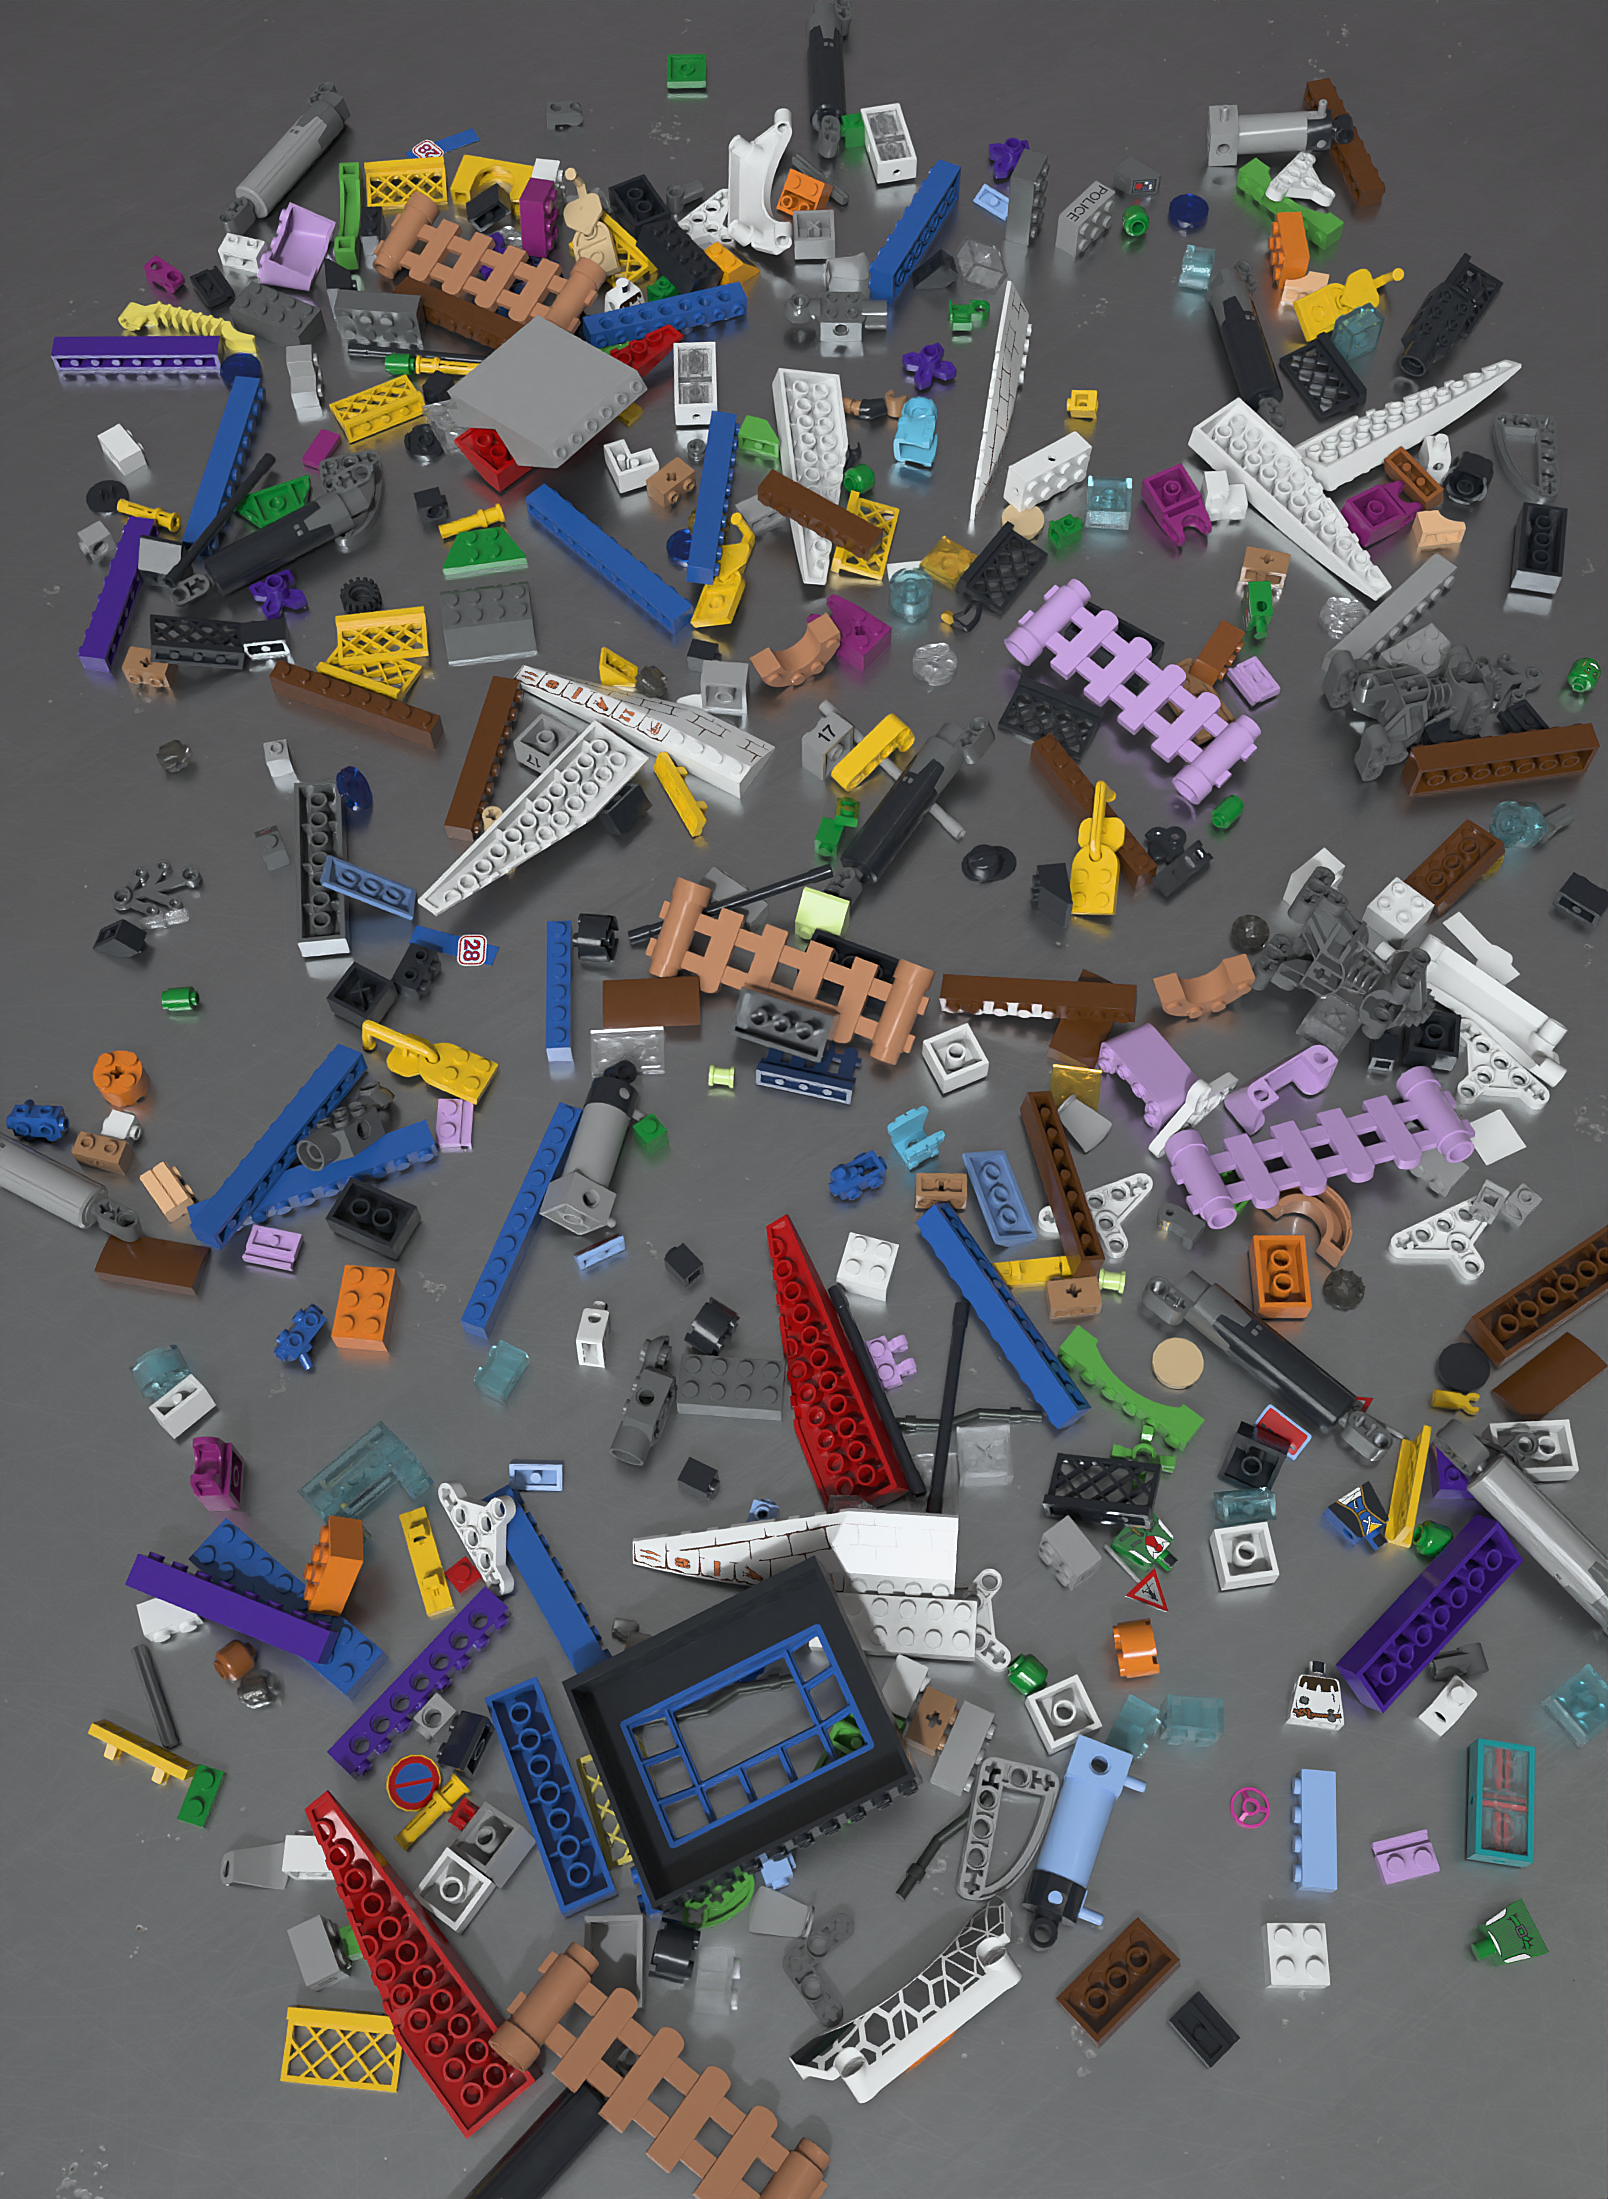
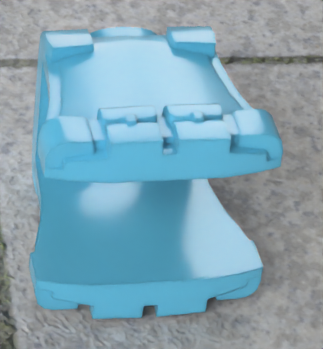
M928 415V417L914 419L905 416L899 418L893 442L896 460L900 462H905V460L924 464L926 467L932 466L933 462H935L938 448V437L935 434L936 416Z
M921 1106L917 1110L914 1108L906 1112V1115L902 1114L887 1127V1131L891 1135L893 1147L909 1170L917 1167L923 1160L938 1155L940 1153L938 1150L939 1144L945 1139L943 1130L929 1137L923 1130L925 1119L929 1114V1110L925 1106ZM916 1142V1144L908 1148L909 1144Z

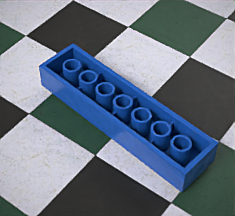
M939 159L936 165L931 167L927 179L921 183L919 192L914 194L912 203L909 207L905 208L902 219L897 221L894 232L888 235L885 246L881 247L878 252L877 259L870 264L869 273L871 274L868 288L870 289L871 299L887 300V304L893 306L911 277L912 272L916 269L959 199L961 166Z
M227 1518L189 1557V1561L198 1570L212 1575L211 1581L219 1584L221 1580L236 1585L235 1591L244 1593V1590L252 1591L260 1595V1601L267 1603L269 1599L284 1604L283 1610L291 1613L295 1609L308 1614L307 1620L316 1623L317 1619L333 1624L331 1629L339 1632V1636L327 1665L317 1664L305 1658L302 1659L351 1702L389 1659L383 1650L343 1616L340 1615L338 1617L308 1612L307 1600H304L306 1585Z
M537 1676L484 1698L561 1914L566 1918L617 1896L615 1884Z

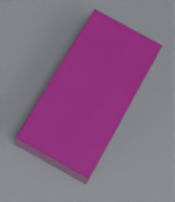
M321 429L302 457L303 464L319 469L320 462L331 457L342 440L341 436L337 433Z

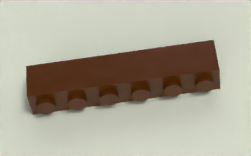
M774 469L769 472L758 486L757 500L764 506L773 508L782 516L789 517L800 526L807 527L818 536L825 537L836 546L850 551L858 558L869 561L882 544V529Z

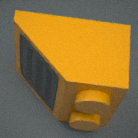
M717 241L704 250L724 272L719 282L720 285L739 282L741 285L760 272V269L733 246Z

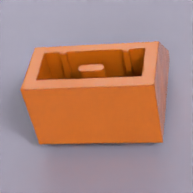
M790 168L777 209L792 216L793 211L823 210L828 203L833 186Z

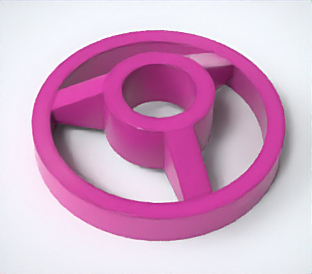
M1245 1787L1238 1790L1231 1798L1230 1812L1233 1819L1239 1825L1245 1828H1257L1268 1819L1270 1804L1263 1792L1253 1787ZM1246 1791H1253L1263 1798L1266 1808L1260 1806L1256 1799L1250 1798ZM1242 1793L1244 1798L1241 1806L1243 1814L1238 1819L1233 1805L1236 1796ZM1247 1802H1252L1255 1805L1256 1809L1254 1812H1249L1246 1809ZM1258 1812L1266 1813L1264 1819L1258 1824L1250 1825L1242 1822L1246 1816H1254Z

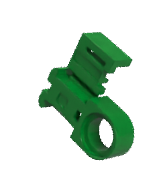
M950 300L948 310L949 320L952 321V331H971V321H984L988 319L990 304L985 300H970L968 305H952V300ZM983 308L986 311L983 313H979L976 311V309Z

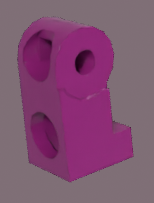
M157 255L144 265L147 281L153 284L156 282L170 293L176 292L185 283V278L181 272Z

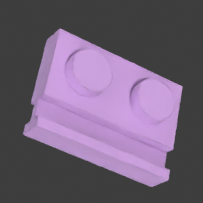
M1256 656L1238 664L1233 669H1228V677L1251 706L1280 692V686Z
M438 1099L436 1147L468 1146L472 1148L475 1104L463 1101V1099Z
M254 1224L242 1258L246 1262L293 1271V1264L297 1259L304 1238L302 1234Z
M1427 1829L1370 1844L1371 1848H1373L1384 1886L1441 1871L1432 1844L1429 1842Z

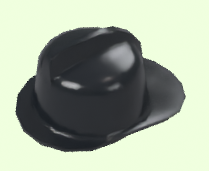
M982 844L974 847L963 858L961 866L962 872L968 879L983 882L1009 876L1015 871L1017 861L1013 852L1008 848Z

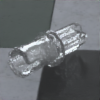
M186 908L168 912L161 910L159 914L140 917V923L144 931L161 927L168 929L170 925L188 922L190 917Z

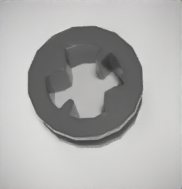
M700 439L689 441L687 444L688 457L694 461L704 459L706 451L705 442Z

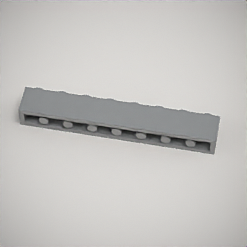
M1435 553L1325 655L1321 669L1327 673L1332 657L1344 650L1351 652L1354 661L1364 659L1369 663L1376 652L1380 653L1390 639L1394 640L1404 626L1408 627L1412 623L1415 615L1418 613L1422 614L1426 610L1430 601H1436L1445 587L1448 589L1452 586L1456 579L1454 575L1457 566L1438 553Z

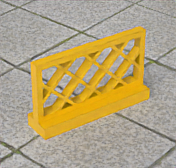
M444 156L364 162L368 207L382 206L383 210L404 209L413 192L426 195L437 206L448 205L447 172ZM442 176V179L437 184L430 180L432 177ZM415 178L422 179L417 185L411 182ZM392 180H402L397 187L390 183ZM371 182H383L377 189L371 185ZM426 183L432 186L427 193L421 189ZM406 185L413 188L408 194L401 191ZM386 186L393 190L388 196L381 192ZM436 191L443 194V198L434 199L431 196ZM397 193L403 197L400 202H394L391 199ZM377 195L384 199L381 203L372 204V200Z
M603 211L599 221L605 224L611 231L614 243H616L617 257L618 254L628 255L627 260H618L620 266L627 265L626 271L607 277L605 282L613 289L616 287L615 278L625 277L634 283L647 272L653 274L657 268L635 246L637 241ZM572 241V242L569 243L568 245H569V248L574 252V250H573V241ZM631 265H639L641 267L637 271H630Z
M406 374L329 404L330 410L343 428L350 443L427 413L423 395L420 391L417 392ZM405 383L404 388L396 387L398 385ZM386 392L384 396L377 395L378 393ZM392 393L399 394L398 398L390 396ZM367 400L365 404L358 403V401ZM373 401L380 402L379 405H371ZM347 407L346 411L338 410L340 408ZM353 409H361L359 413L352 412Z
M851 490L846 510L867 522L871 518H877L880 524L876 525V527L884 528L888 533V536L882 538V544L880 545L884 552L878 555L874 553L869 561H864L848 550L836 546L830 571L838 573L839 569L882 580L900 509L859 498L860 492ZM860 506L869 508L872 513L864 515L860 510ZM888 513L893 515V518L885 521L881 514ZM855 556L859 563L853 565L846 563V560ZM876 562L880 571L871 570L868 565Z
M424 606L335 616L340 666L429 656L428 622ZM413 629H421L417 634H414L410 631ZM399 631L394 637L388 634V632ZM377 634L372 639L366 637V635ZM404 635H407L411 638L407 643L404 644L399 641ZM355 636L350 642L343 639L344 637ZM383 637L389 640L384 646L377 643ZM360 640L367 643L361 649L355 646ZM419 642L423 645V648L412 649L411 646ZM394 644L400 647L398 651H389ZM371 647L378 650L375 654L366 653ZM350 649L356 652L351 657H344V654Z
M355 644L359 649L363 647V645ZM338 646L325 663L320 661L316 667L319 674L402 702L403 697L423 671L421 665L403 659L360 663L349 666L344 665V667L338 668L332 666L339 663ZM370 648L366 653L375 654L377 650ZM356 652L344 655V657H351ZM391 663L394 666L383 669L381 664ZM378 666L379 670L367 673L366 668ZM362 669L364 674L358 675L352 673V671ZM411 670L413 673L402 676L401 671ZM397 672L399 677L387 680L386 675ZM382 676L384 681L378 682L371 678ZM399 683L403 685L401 689L391 686Z
M1423 1425L1412 1441L1402 1439L1400 1442L1387 1512L1389 1521L1385 1525L1383 1533L1388 1543L1407 1548L1411 1546L1428 1454L1431 1426Z
M299 2004L288 2007L286 2018L288 2019L280 2081L389 2092L398 2091L403 2049L397 2042L396 2049L387 2056L377 2042L385 2034L394 2035L392 2031L394 2028L389 2015L383 2012ZM295 2025L306 2026L313 2035L302 2047L294 2038ZM313 2027H319L322 2029L317 2033ZM328 2028L335 2029L342 2038L330 2050L320 2037ZM342 2030H350L351 2032L345 2035ZM357 2031L364 2032L371 2041L359 2053L349 2040ZM371 2033H381V2034H380L379 2036H377L376 2038H374V2036H373ZM316 2040L326 2054L313 2064L303 2050ZM345 2043L354 2057L342 2067L332 2052ZM374 2045L383 2060L371 2070L361 2055ZM294 2046L297 2051L292 2054V2047ZM299 2054L309 2068L301 2075L289 2074L290 2062ZM395 2054V2060L393 2064L390 2058ZM327 2057L338 2070L330 2078L322 2077L316 2069V2066ZM356 2059L367 2073L359 2081L351 2080L345 2072V2069ZM385 2062L393 2071L391 2084L380 2083L373 2073ZM310 2071H312V2073L315 2075V2077H313V2076H306V2075H307ZM339 2074H341L344 2079H334V2078H336ZM370 2077L373 2082H365L364 2080Z

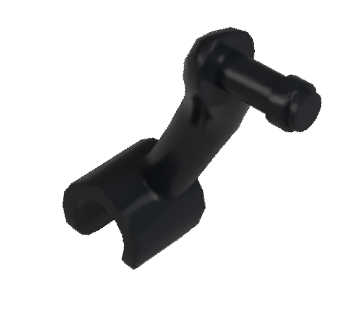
M857 442L858 447L856 449H851L850 445H848L850 456L844 467L843 477L845 472L852 468L855 458L860 457L862 454L859 442Z

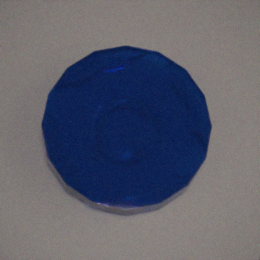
M1179 195L1170 202L1169 218L1179 227L1187 228V226H1192V228H1197L1207 220L1209 207L1207 202L1197 195Z
M243 352L236 353L227 357L222 362L220 375L227 386H233L236 376L252 378L262 376V366L254 355Z
M693 529L679 530L667 540V555L675 565L688 567Z
M353 766L341 769V772L336 776V785L342 798L345 797L348 801L346 805L357 812L369 808L372 802V793L364 775Z

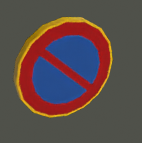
M409 1754L400 1758L392 1765L387 1775L386 1791L389 1799L396 1807L404 1811H419L423 1809L433 1799V1793L436 1790H440L441 1776L439 1769L432 1759L421 1754Z

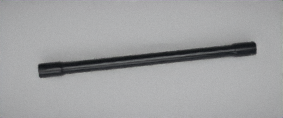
M348 344V355L355 357L385 358L386 355H391V353L412 354L414 358L417 355H421L423 358H434L436 356L444 361L481 363L488 357L377 347L366 344Z
M266 453L256 464L255 469L177 565L173 566L164 577L163 581L168 587L174 588L204 548L260 479L275 464L276 459L272 454Z
M829 863L811 869L806 873L708 905L707 908L704 907L702 914L712 917L720 914L722 907L733 910L811 883L834 877L832 868ZM664 920L628 931L631 944L633 945L659 935Z
M841 1284L834 1285L828 1289L829 1296L835 1310L839 1314L900 1462L910 1493L914 1499L927 1494V1489L908 1450L850 1310V1304Z
M956 1302L954 1306L953 1330L926 1513L942 1514L943 1492L965 1330L968 1325L970 1305L966 1302Z

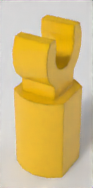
M1435 1388L1432 1393L1431 1405L1457 1411L1463 1409L1466 1413L1475 1415L1479 1412V1408L1472 1407L1469 1401H1478L1480 1395L1469 1393L1465 1396L1460 1392Z

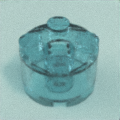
M1187 245L1178 286L1207 292L1210 283L1208 279H1210L1213 270L1216 249Z
M903 568L896 571L890 578L888 606L892 612L908 622H915L918 618L923 617L929 612L933 600L931 576L919 568H913V570Z
M1504 801L1498 804L1491 817H1494L1493 824L1489 825L1490 834L1503 841L1505 848L1523 849L1535 846L1542 835L1546 834L1548 828L1538 804L1524 801Z
M170 1345L171 1349L164 1351L163 1346L156 1348L136 1360L137 1366L135 1368L132 1365L130 1366L129 1370L143 1398H152L153 1402H156L192 1374L178 1345Z

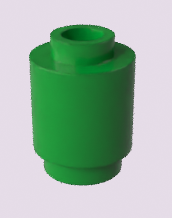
M405 353L386 355V372H391L392 375H413L414 371H416V358L412 354Z
M1236 795L1225 797L1211 811L1212 823L1218 828H1228L1242 814L1244 809L1243 801Z
M192 986L168 988L167 991L162 992L161 1002L163 1009L170 1012L195 1010L196 1005H199L200 997L198 991H195Z

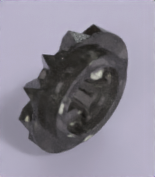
M1243 915L1234 921L1231 935L1234 937V943L1238 942L1242 948L1249 947L1253 950L1255 947H1262L1268 941L1270 930L1262 918L1256 915ZM1254 927L1253 934L1247 938V932Z
M1342 1268L1335 1272L1332 1271L1328 1275L1323 1288L1326 1298L1333 1305L1340 1308H1352L1362 1301L1366 1286L1363 1285L1362 1277L1354 1274L1353 1270L1347 1271ZM1343 1280L1346 1282V1286L1351 1287L1347 1292V1296L1343 1289H1339Z

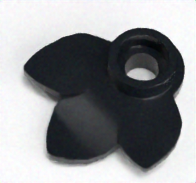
M1172 826L1168 829L1162 827L1150 829L1145 834L1146 839L1152 842L1147 853L1153 860L1166 858L1167 863L1170 864L1184 852L1183 846L1187 839L1186 832L1178 826ZM1177 834L1179 839L1173 840L1171 835Z

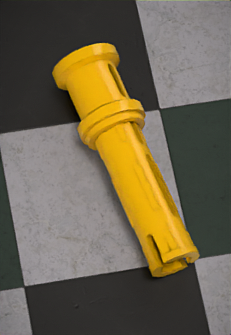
M417 355L416 374H433L435 370H438L445 374L466 376L480 363L444 361L436 356L434 358H423L421 355Z
M125 499L118 501L117 510L120 513L155 519L157 527L163 526L172 532L178 531L181 526V515L177 512L169 513L161 507L153 509Z
M496 503L494 507L485 510L478 509L476 514L439 525L438 527L442 538L445 539L457 535L458 532L469 531L481 526L482 528H487L489 524L498 521L505 522V518L500 504Z
M453 1773L451 1779L439 1791L436 1790L433 1793V1799L394 1837L395 1841L406 1851L445 1811H451L453 1809L452 1805L464 1793L468 1794L471 1790Z

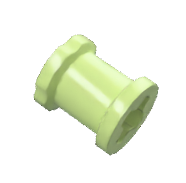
M715 1064L710 1065L709 1086L722 1084L729 1085V1088L734 1087L735 1066L723 1068L715 1067Z
M1100 1268L1098 1275L1099 1289L1118 1290V1293L1123 1294L1126 1271L1117 1273Z

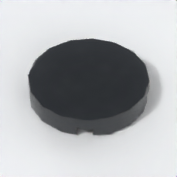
M421 424L413 427L410 433L407 432L404 444L406 452L411 458L419 461H429L443 454L446 450L447 440L442 429H438L433 424Z
M1459 1342L1449 1345L1441 1352L1437 1360L1436 1371L1438 1376L1440 1375L1442 1383L1448 1389L1462 1394H1469L1481 1389L1490 1376V1364L1487 1356L1481 1349L1469 1343Z

